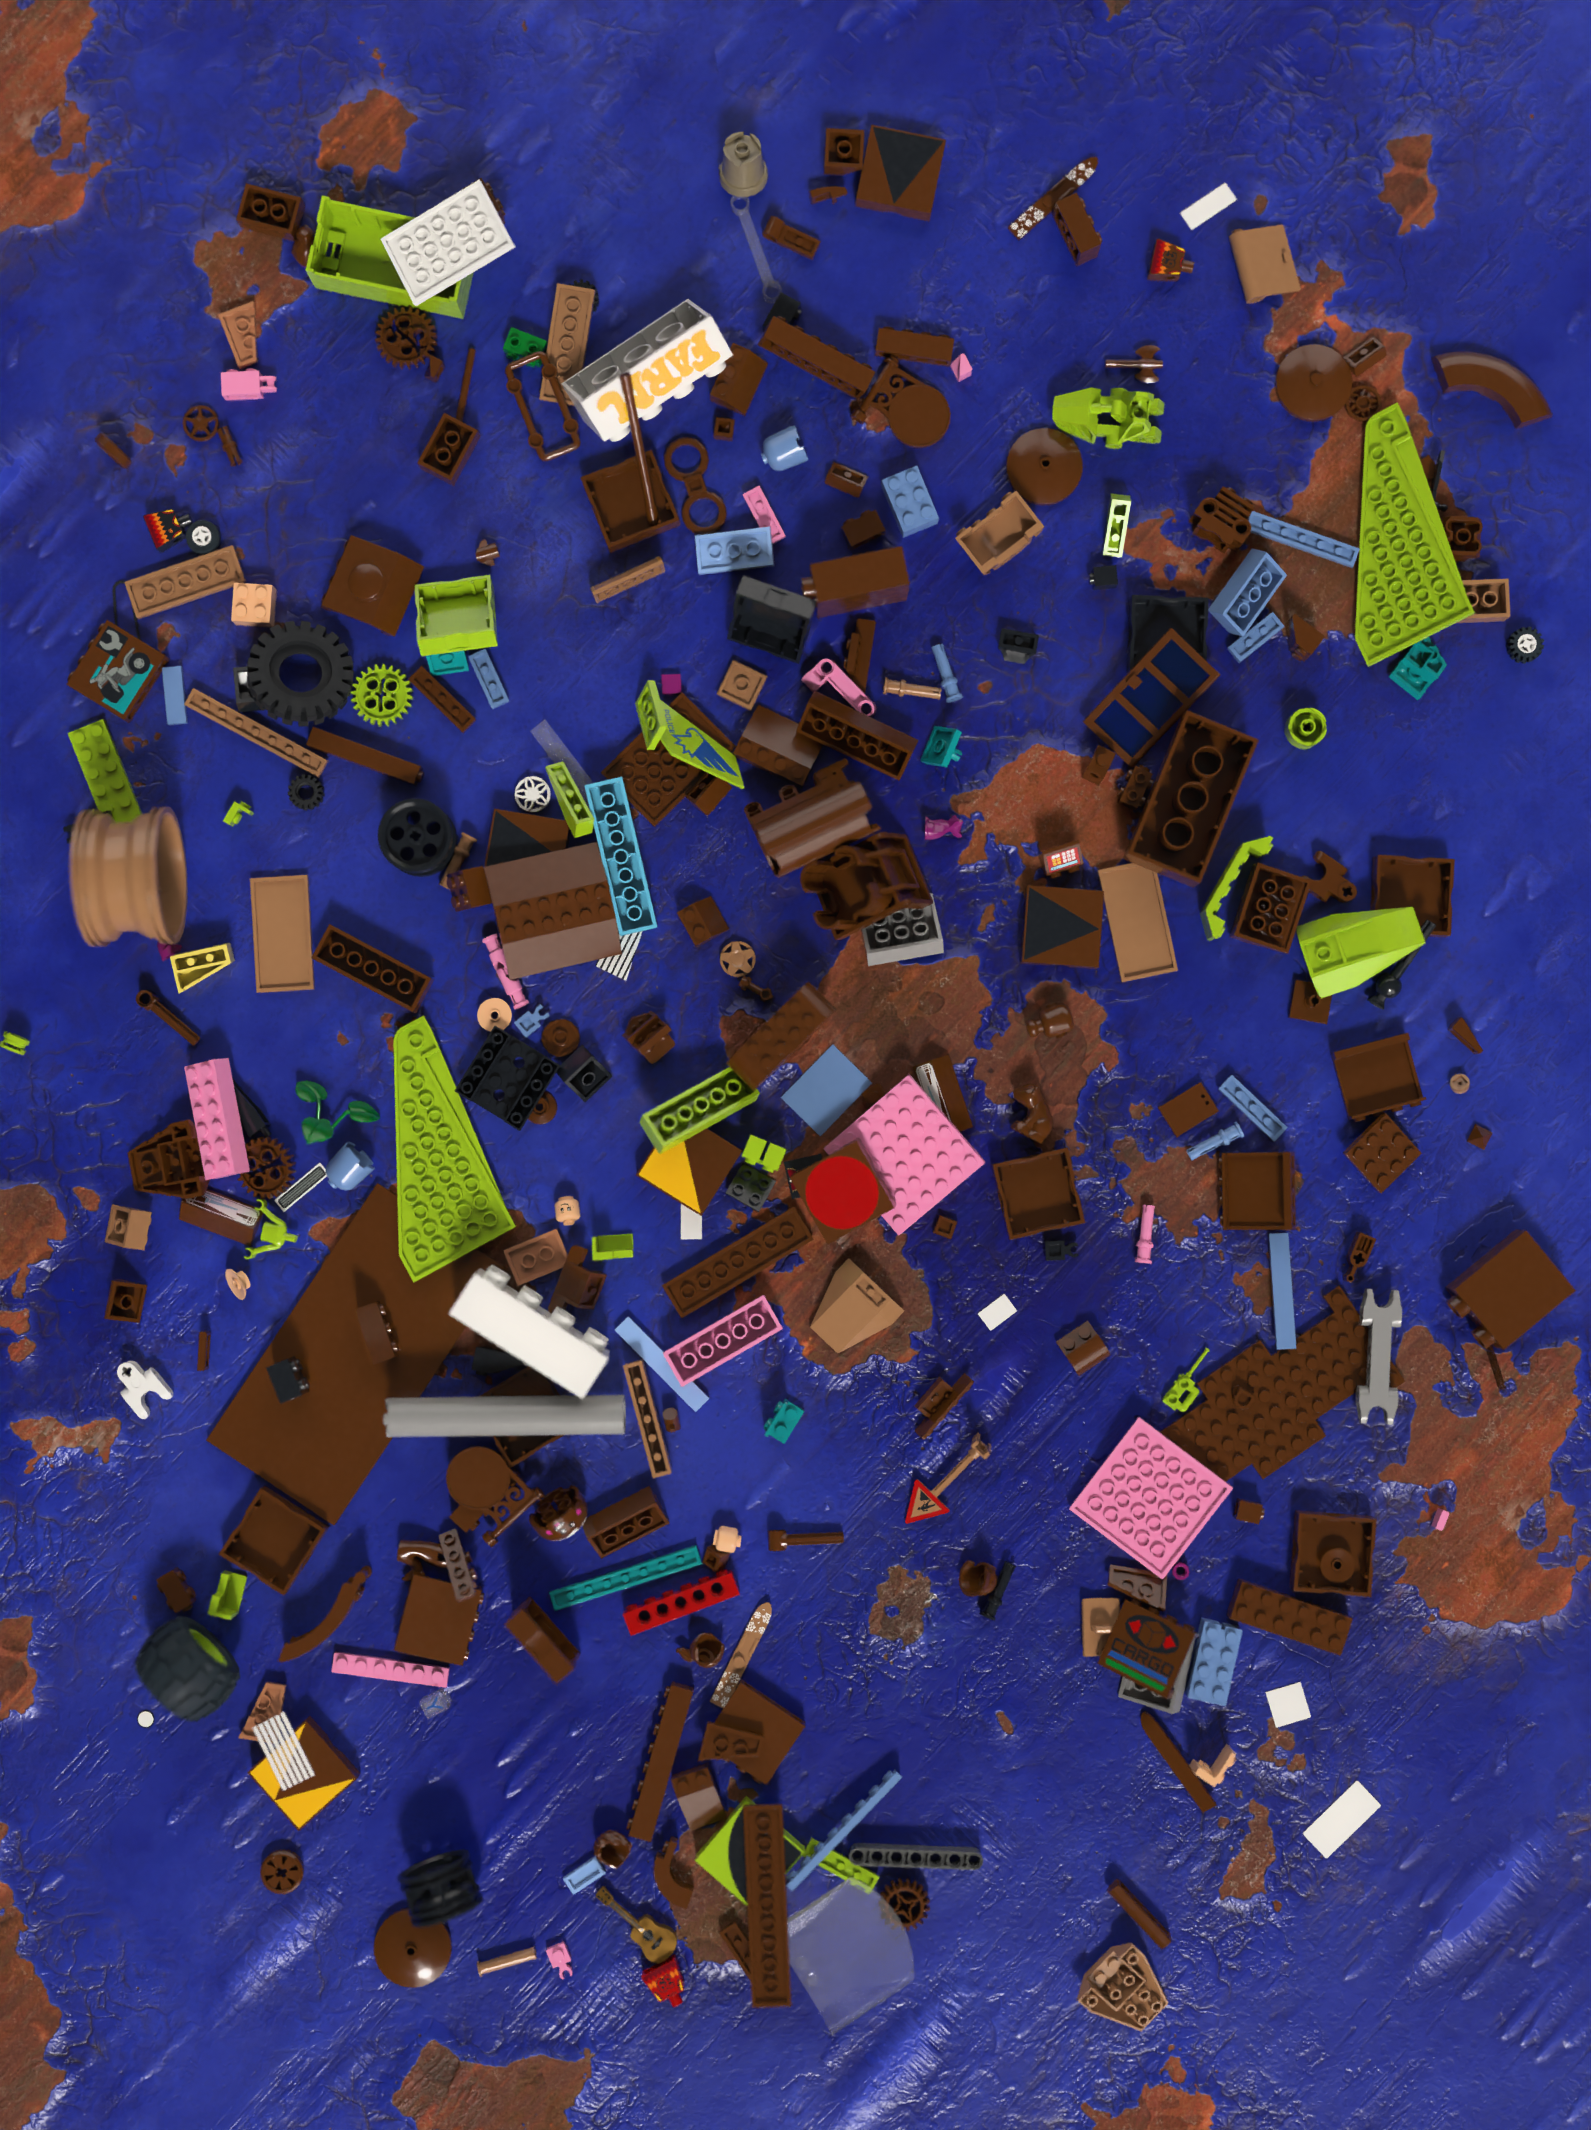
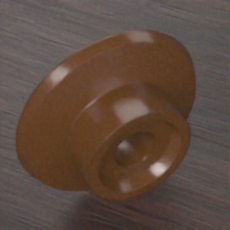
M547 1091L544 1092L537 1105L541 1103L543 1109L538 1111L535 1107L528 1118L532 1123L546 1124L557 1113L556 1099Z
M1330 1549L1321 1559V1572L1331 1582H1344L1354 1573V1558L1345 1549ZM1338 1561L1340 1563L1339 1566L1334 1568V1563Z

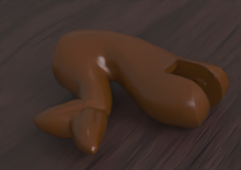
M400 1540L397 1561L411 1567V1570L402 1577V1580L411 1581L413 1571L420 1572L421 1575L426 1576L422 1564L417 1557L434 1567L447 1568L445 1559L437 1558L438 1553L443 1554L441 1544L428 1541Z

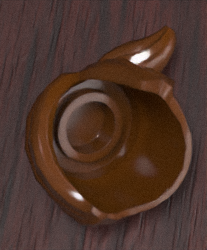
M702 1633L690 1644V1649L680 1647L676 1649V1652L687 1662L695 1661L701 1667L711 1668L721 1661L725 1646L715 1635Z

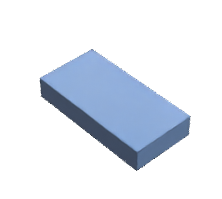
M594 1856L565 1875L563 1880L574 1895L606 1874V1871L597 1857Z

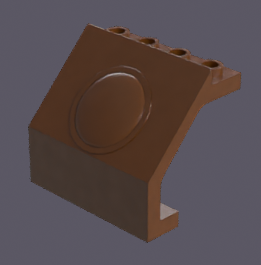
M351 535L344 544L343 555L337 561V569L329 580V588L322 597L320 608L351 617L381 630V633L387 636L395 637L424 566L400 553Z

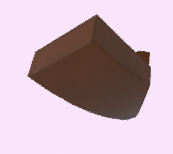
M822 187L809 191V198L812 205L829 198L832 204H835L837 202L836 198L845 196L848 192L845 187Z

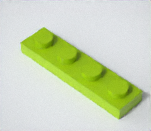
M811 1837L802 1856L810 1857L815 1852L814 1848L820 1842ZM834 1849L818 1864L868 1894L872 1892L879 1879L878 1874L864 1866L852 1864L848 1857Z

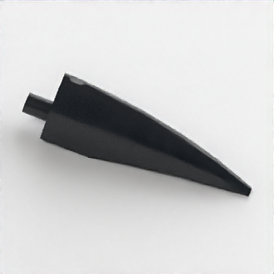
M233 1079L240 1121L249 1138L259 1132L265 1138L271 1136L272 1134L267 1128L271 1125L268 1119Z

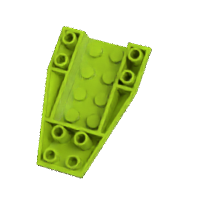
M1413 907L1332 914L1297 926L1296 929L1312 982L1321 999L1359 986L1425 944Z

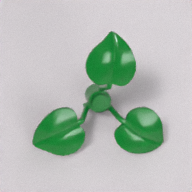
M312 1081L296 1082L295 1092L300 1099L306 1102H317V1117H308L302 1122V1132L307 1144L316 1141L324 1142L333 1136L334 1128L347 1114H350V1118L357 1122H373L380 1119L379 1114L368 1103L352 1101L348 1104L349 1110H345L333 1125H330L329 1120L320 1119L321 1100L327 1098V1092L324 1087Z

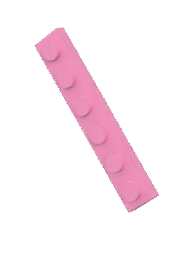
M336 1651L332 1665V1672L444 1688L447 1687L450 1667Z

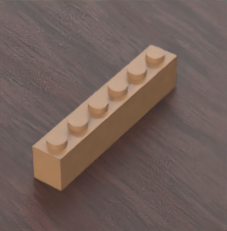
M640 1359L625 1363L623 1368L652 1477L656 1478L671 1474L673 1470L644 1361Z

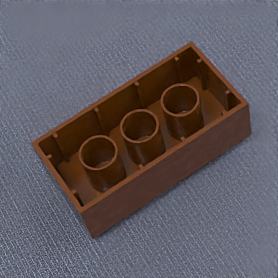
M1187 710L1179 719L1123 859L1192 888L1200 884L1259 739Z

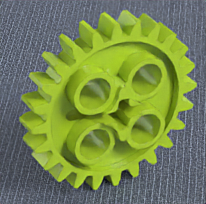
M375 664V670L367 667L368 673L366 674L361 671L363 677H356L359 683L352 685L356 688V691H351V694L356 697L351 699V702L357 703L353 708L360 710L358 712L360 717L365 715L363 718L365 722L370 719L371 725H374L377 721L379 727L382 726L383 722L389 726L391 720L397 724L396 718L398 717L403 720L401 714H408L405 708L412 707L408 700L414 699L413 696L409 695V693L413 692V689L407 688L411 682L404 681L407 676L405 674L400 676L401 671L399 669L394 672L392 665L388 670L385 664L382 665L381 669L377 664ZM382 679H385L384 686H383V692L386 694V696H383V697H382V707H383V711H382V712H379V709H380V706H381V699L379 698L378 695H381V694H382V684H381V683H382ZM372 681H377V688L369 689V684ZM390 683H397V688L394 691L388 690ZM376 700V706L371 709L368 708V702ZM388 702H395L394 709L387 710Z

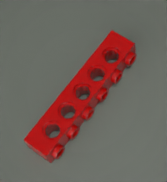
M723 1569L716 1573L717 1576L712 1578L705 1576L698 1579L696 1584L686 1583L680 1586V1590L675 1592L671 1589L663 1592L662 1597L655 1599L653 1596L645 1599L641 1605L637 1606L634 1603L625 1607L626 1610L623 1612V1617L630 1635L638 1634L740 1595L733 1571ZM720 1583L723 1588L721 1591L715 1592L712 1589V1585ZM702 1590L704 1597L701 1599L696 1598L694 1591ZM680 1596L684 1597L686 1604L678 1605L675 1599ZM664 1603L668 1606V1610L660 1612L657 1606ZM646 1610L649 1612L650 1617L642 1619L639 1613Z

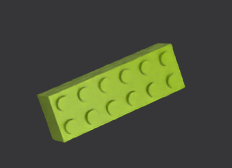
M728 1067L643 1114L639 1123L658 1153L662 1154L755 1102L760 1092L758 1089L753 1091Z

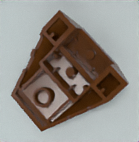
M190 1119L171 1123L166 1129L156 1133L154 1137L144 1141L128 1152L135 1191L163 1194L184 1199L205 1195L210 1180H205L196 1127Z

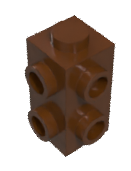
M1139 765V767L1135 766L1133 770L1129 769L1125 777L1127 783L1125 787L1121 786L1117 797L1120 798L1119 804L1134 811L1138 807H1142L1146 799L1143 796L1145 790H1150L1154 781L1151 779L1153 773L1149 772V768Z
M176 1567L156 1579L158 1582L157 1587L162 1594H165L168 1599L166 1601L167 1605L171 1610H174L175 1613L181 1610L184 1613L193 1608L192 1603L196 1601V1593L191 1586H188L185 1581L187 1580L186 1575L182 1570Z

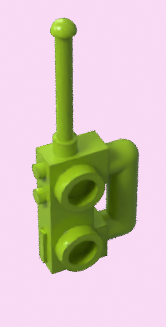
M1205 1348L1189 1372L1185 1375L1183 1373L1178 1375L1177 1381L1173 1382L1174 1385L1163 1397L1162 1402L1174 1411L1178 1409L1181 1412H1185L1199 1394V1389L1194 1386L1195 1382L1190 1377L1210 1351L1209 1348ZM1185 1390H1188L1190 1393L1181 1403L1179 1398Z

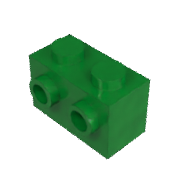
M511 327L503 350L506 357L511 360H517L537 351L546 353L548 343L544 339ZM538 359L526 365L541 367L542 362L541 359Z

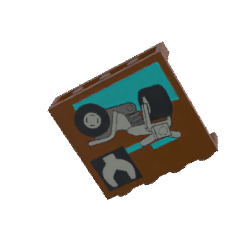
M106 620L105 623L100 625L96 638L90 641L86 654L82 655L78 660L76 670L72 671L68 676L66 685L130 724L162 673V668L167 665L170 659Z

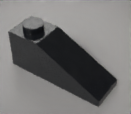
M477 1346L471 1370H475L477 1375L487 1376V1373L491 1374L527 1363L510 1352Z

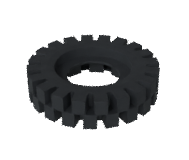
M294 621L285 622L284 628L276 625L270 628V634L267 635L264 632L258 638V644L253 645L247 666L249 691L252 698H256L258 707L262 711L267 709L268 716L274 720L281 717L283 724L291 726L293 721H297L299 727L308 726L309 721H313L317 725L324 722V717L327 716L331 719L337 715L338 708L343 709L347 703L348 696L350 697L354 674L352 657L348 656L349 650L345 643L340 644L339 637L334 632L327 634L326 627L317 624L316 628L310 627L311 622L301 621V626H295ZM295 654H305L314 658L322 670L320 683L314 689L307 692H296L287 688L279 676L280 666L287 657Z

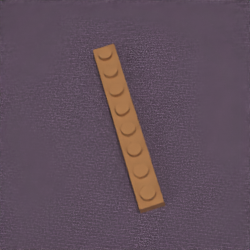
M194 688L184 703L185 706L318 778H320L328 763L326 759Z

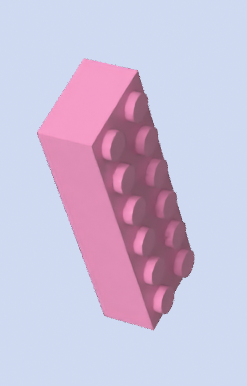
M229 1058L213 1059L185 1066L184 1069L205 1180L250 1172Z
M761 1295L662 1353L681 1387L783 1328L765 1296Z

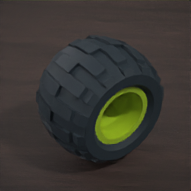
M179 1616L158 1627L146 1639L135 1660L137 1675L147 1690L170 1712L188 1721H199L202 1717L205 1718L218 1710L230 1697L237 1685L236 1682L240 1678L239 1666L229 1650L208 1629L188 1617Z

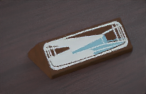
M949 1055L913 1066L919 1086L959 1132L972 1128L973 1125Z
M207 1189L203 1196L189 1199L183 1198L179 1220L251 1247L264 1213L261 1210H255L252 1205Z

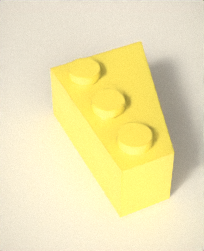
M231 943L170 956L178 993L180 994L234 962Z

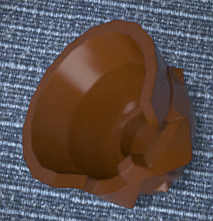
M967 1560L959 1574L961 1591L970 1597L983 1596L993 1591L997 1583L996 1568L987 1562H980L974 1566L975 1562Z

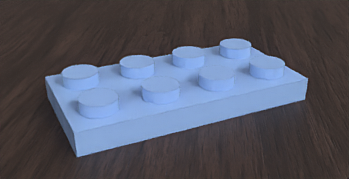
M771 527L695 536L699 575L774 566Z

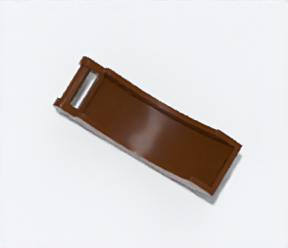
M370 1566L362 1567L354 1577H350L348 1582L342 1585L334 1606L321 1624L301 1636H293L289 1643L284 1644L278 1661H289L313 1650L343 1623L356 1601L358 1602L359 1598L361 1599L365 1591L363 1584L372 1574Z

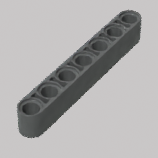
M854 1843L849 1848V1859L852 1864L857 1866L977 1870L983 1864L982 1854L975 1847ZM859 1850L863 1855L860 1858H855L852 1855L853 1852ZM875 1851H879L882 1853V1856L876 1859L872 1857V1854ZM894 1852L901 1853L899 1859H893L891 1855ZM913 1853L921 1855L918 1860L911 1859ZM937 1853L940 1855V1858L937 1861H933L930 1859V1856ZM957 1854L960 1857L957 1861L953 1862L949 1859L950 1856ZM972 1855L979 1857L976 1862L969 1861V1857Z

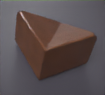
M430 355V365L424 377L436 383L445 368L442 360Z
M716 417L714 439L733 441L735 419Z
M712 1544L707 1547L702 1562L717 1573L726 1567L730 1553L718 1551L716 1545Z

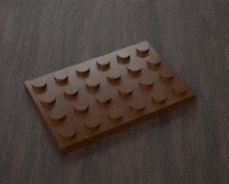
M683 693L669 705V707L729 752L736 748ZM643 732L601 772L607 780L623 777L628 801L654 827L685 798L688 792L706 773L671 756L661 740L658 742L655 750H647Z

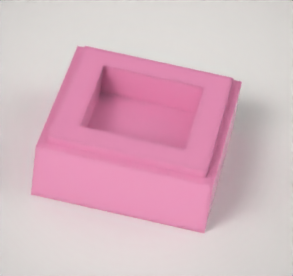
M1438 1508L1431 1526L1442 1531L1449 1512Z

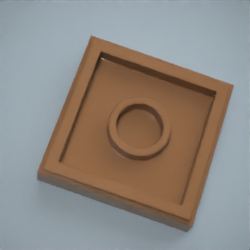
M733 660L717 695L752 711L768 676Z

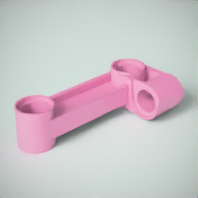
M822 659L801 679L813 693L828 681L856 711L865 714L862 708L864 704L868 703L871 705L872 710L869 714L865 715L872 717L876 713V704L832 659ZM826 662L832 665L829 673L823 670V665Z

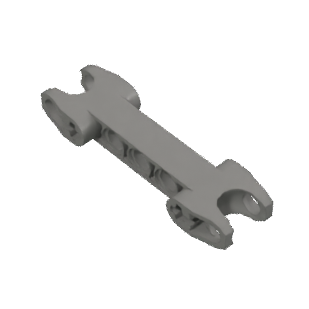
M1365 1288L1360 1305L1359 1321L1360 1325L1369 1326L1366 1386L1358 1385L1356 1388L1355 1403L1359 1423H1366L1369 1411L1373 1407L1380 1406L1383 1409L1385 1424L1393 1425L1398 1407V1389L1396 1387H1389L1392 1327H1400L1402 1323L1399 1290H1391L1388 1303L1383 1307H1378L1374 1302L1373 1290Z

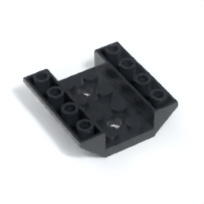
M494 1026L456 1087L455 1092L521 1131L561 1065L504 1030ZM518 1057H522L525 1061L522 1068H517L514 1065V1061ZM497 1090H502L505 1094L504 1099L501 1101L496 1100L494 1097V1093Z

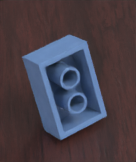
M918 466L882 480L881 487L903 538L938 524V514Z

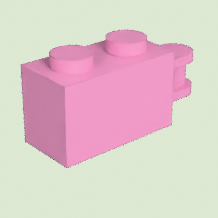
M253 368L240 372L235 369H229L226 372H221L222 396L226 401L264 399L263 393L277 391V387H275L276 377L262 376L260 371ZM263 382H267V386L263 387Z

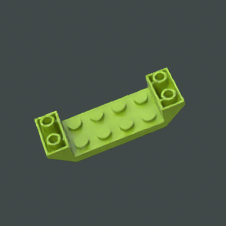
M1268 836L1249 841L1237 847L1200 912L1207 940L1217 939L1225 931L1226 927L1223 925L1226 921L1213 914L1217 913L1222 904L1219 902L1220 899L1224 896L1226 897L1230 891L1231 886L1229 883L1239 875L1241 871L1238 869L1239 866L1247 861L1249 855L1258 859L1268 854L1273 846L1271 843L1273 837Z

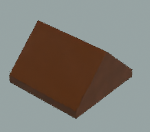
M121 1279L112 1280L104 1319L140 1323L147 1285Z

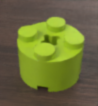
M1315 708L1299 709L1287 720L1284 734L1289 743L1294 747L1304 750L1311 748L1326 735V719ZM1305 725L1308 726L1307 731L1303 730Z

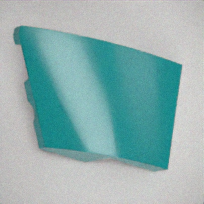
M1427 637L1413 644L1388 677L1415 699L1419 700L1430 684L1438 679L1447 664L1439 654L1437 646L1433 645L1430 638Z

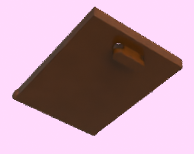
M1201 1082L1158 1107L1177 1138L1219 1111Z

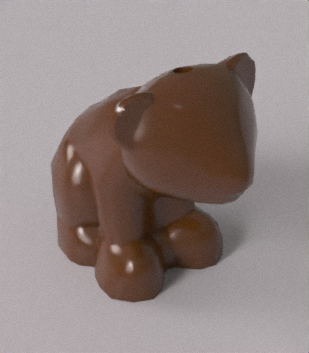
M1029 1083L1013 1091V1097L1028 1108L1027 1116L1022 1121H1015L1010 1128L1042 1144L1053 1128V1117L1038 1085Z

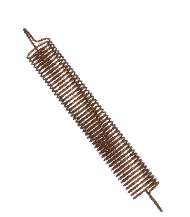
M1490 1346L1486 1352L1488 1357L1489 1355L1491 1356L1490 1364L1492 1369L1495 1367V1379L1497 1385L1499 1381L1501 1391L1504 1389L1505 1382L1497 1363L1496 1354L1493 1352V1346L1492 1352Z

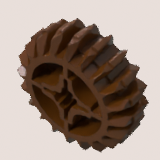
M908 1877L905 1883H902V1879L898 1878V1884L894 1880L891 1881L892 1887L886 1884L885 1890L887 1892L881 1891L880 1895L883 1898L878 1899V1903L881 1904L878 1906V1911L882 1912L880 1914L881 1919L886 1918L885 1924L889 1925L892 1922L891 1929L894 1930L898 1926L899 1932H902L903 1927H906L907 1932L910 1931V1926L917 1929V1922L923 1925L922 1918L927 1919L928 1914L926 1912L930 1911V1906L927 1905L930 1903V1899L925 1898L928 1892L922 1891L923 1885L917 1886L916 1880L910 1884ZM902 1891H909L914 1893L915 1895L913 1896L912 1894L906 1896L902 1893ZM895 1894L897 1901L892 1904L893 1907L888 1908L889 1900ZM901 1900L907 1904L908 1911L901 1905ZM920 1901L918 1911L912 1915L911 1908L916 1905V1902ZM893 1914H903L906 1918H898Z

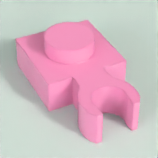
M565 1941L546 1948L553 1969L559 1966L560 1978L564 1979V1970H568L570 1976H572V1967L567 1964L572 1958Z

